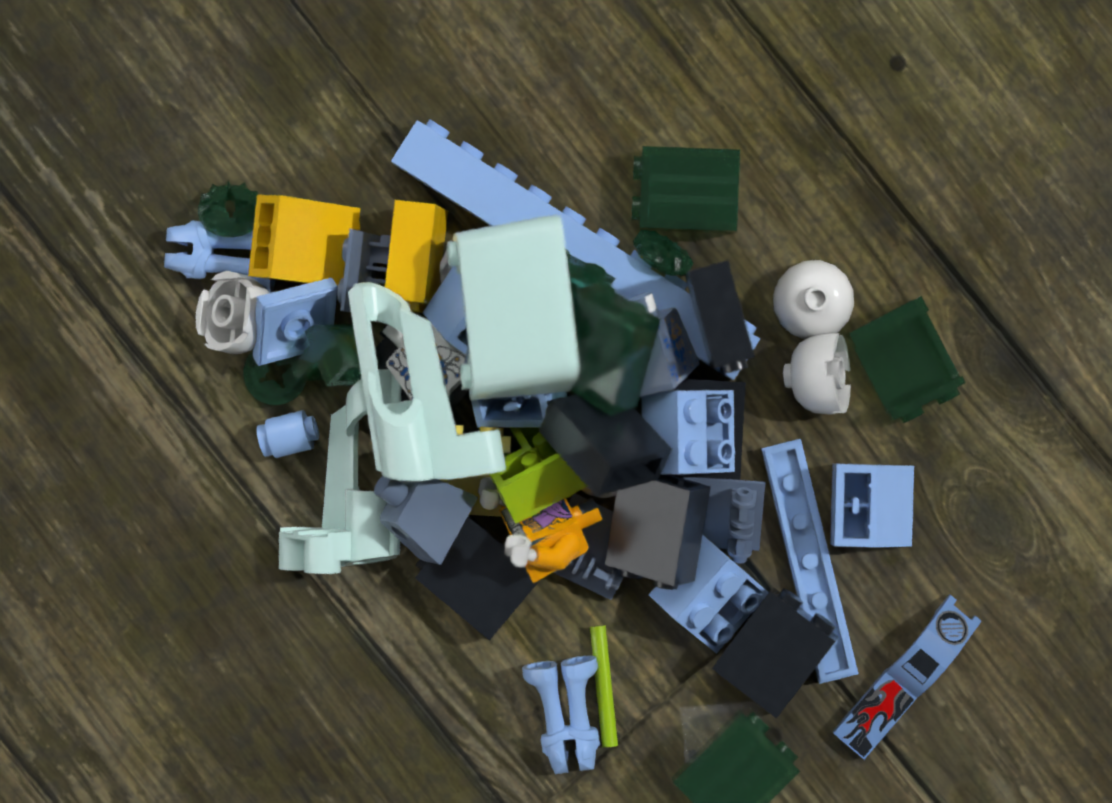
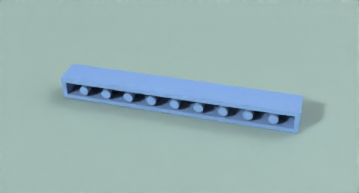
M430 119L426 125L418 120L415 122L391 160L395 166L489 226L560 215L564 231L569 277L633 318L628 300L636 295L652 292L658 311L672 307L678 310L698 359L709 365L690 294L685 291L687 288L685 281L670 272H667L665 277L651 269L654 264L652 260L636 250H633L631 255L617 248L620 240L601 228L595 234L584 227L583 223L586 219L567 206L562 212L548 204L552 198L550 195L534 185H531L526 190L514 181L518 175L505 166L497 163L493 169L482 162L481 158L484 154L465 141L459 147L446 139L450 132ZM745 320L754 350L760 338L753 334L756 327ZM720 367L714 368L716 371L721 373ZM740 370L723 375L730 380H734Z

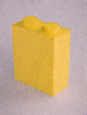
M257 195L248 276L308 284L332 277L338 286L340 280L344 278L346 262L342 258L343 243L349 236V229L360 231L359 218L361 208L281 195Z
M395 200L385 288L402 297L409 305L411 312L423 313L440 285V263L443 259L448 211L436 204Z

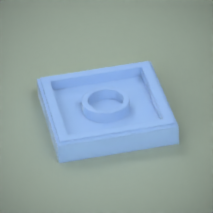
M332 277L257 296L255 314L257 334L256 344L253 348V358L258 366L332 346L338 289Z

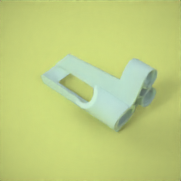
M371 282L355 284L349 290L348 296L376 471H381L384 477L390 479L423 481L433 478L450 480L506 470L499 429L457 435L431 322L412 313L407 302L390 289ZM370 321L388 324L403 334L413 400L389 404L383 403Z
M389 369L378 370L383 403L401 402V386ZM362 379L353 385L347 393L346 405L331 415L322 527L280 528L279 569L304 570L305 573L334 574L340 573L341 567L386 561L400 555V540L380 522V515L387 502L375 495L374 491H361L358 487L359 420L367 414Z

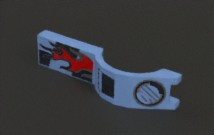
M949 594L937 608L929 624L909 649L895 663L884 670L832 731L833 734L864 760L912 703L947 669L981 623V620L975 615L969 619L955 607L954 604L957 600Z

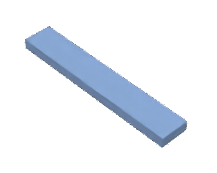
M801 439L761 448L796 594L803 601L800 608L812 617L819 613L836 627L833 633L838 636V639L815 668L818 683L821 684L858 675Z

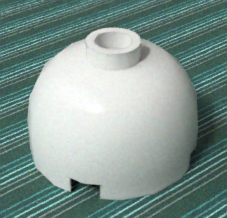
M822 260L803 261L790 267L779 279L773 294L774 312L780 324L787 331L802 339L821 334L838 333L849 321L853 311V288L847 276L835 265Z
M231 271L216 274L211 280L217 282L213 284L210 291L203 290L199 297L196 309L197 332L199 335L205 336L207 341L205 345L209 349L230 354H241L253 350L257 334L255 319L257 296L269 294V291L256 279L247 275Z
M829 333L805 339L794 350L791 364L784 365L785 387L792 388L795 399L803 408L811 412L836 414L847 411L851 385H845V370L850 371V362L843 335Z

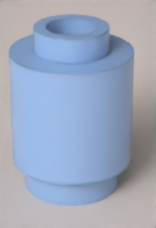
M301 410L266 419L265 424L257 426V437L260 449L265 457L273 455L275 458L313 449L314 440L319 439V431L314 416L307 417L305 411Z

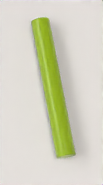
M606 625L590 626L592 655L596 657L598 668L595 672V684L602 747L618 746Z

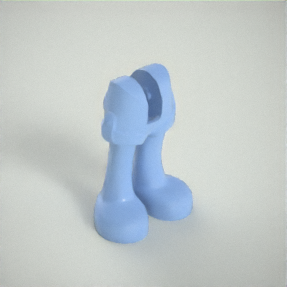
M194 220L186 225L168 227L166 242L185 246L193 244V252L191 255H187V252L177 254L165 253L164 267L183 273L187 278L203 279L207 273H222L225 271L248 276L250 258L214 254L213 250H251L253 230L244 232L210 229L209 223L205 221ZM252 277L269 292H273L276 280Z
M577 656L561 662L562 675L567 690L570 725L564 724L558 693L557 663L554 661H540L522 667L523 678L527 683L536 687L542 700L547 733L541 735L542 752L548 756L555 774L569 773L568 751H566L565 742L568 740H575L576 742L575 754L580 771L594 769L596 749L600 742L597 728L589 724L585 689L588 679L595 674L598 668L595 656Z

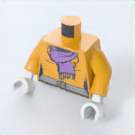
M491 477L482 478L480 481L478 493L480 495L479 501L483 508L492 510L497 508L498 504L501 505L502 509L499 512L510 535L506 540L505 555L511 557L514 565L518 567L525 566L533 583L556 570L565 569L572 560L587 552L589 547L582 529L602 520L593 498L573 507H570L565 498L541 510L536 515L515 524L503 504Z

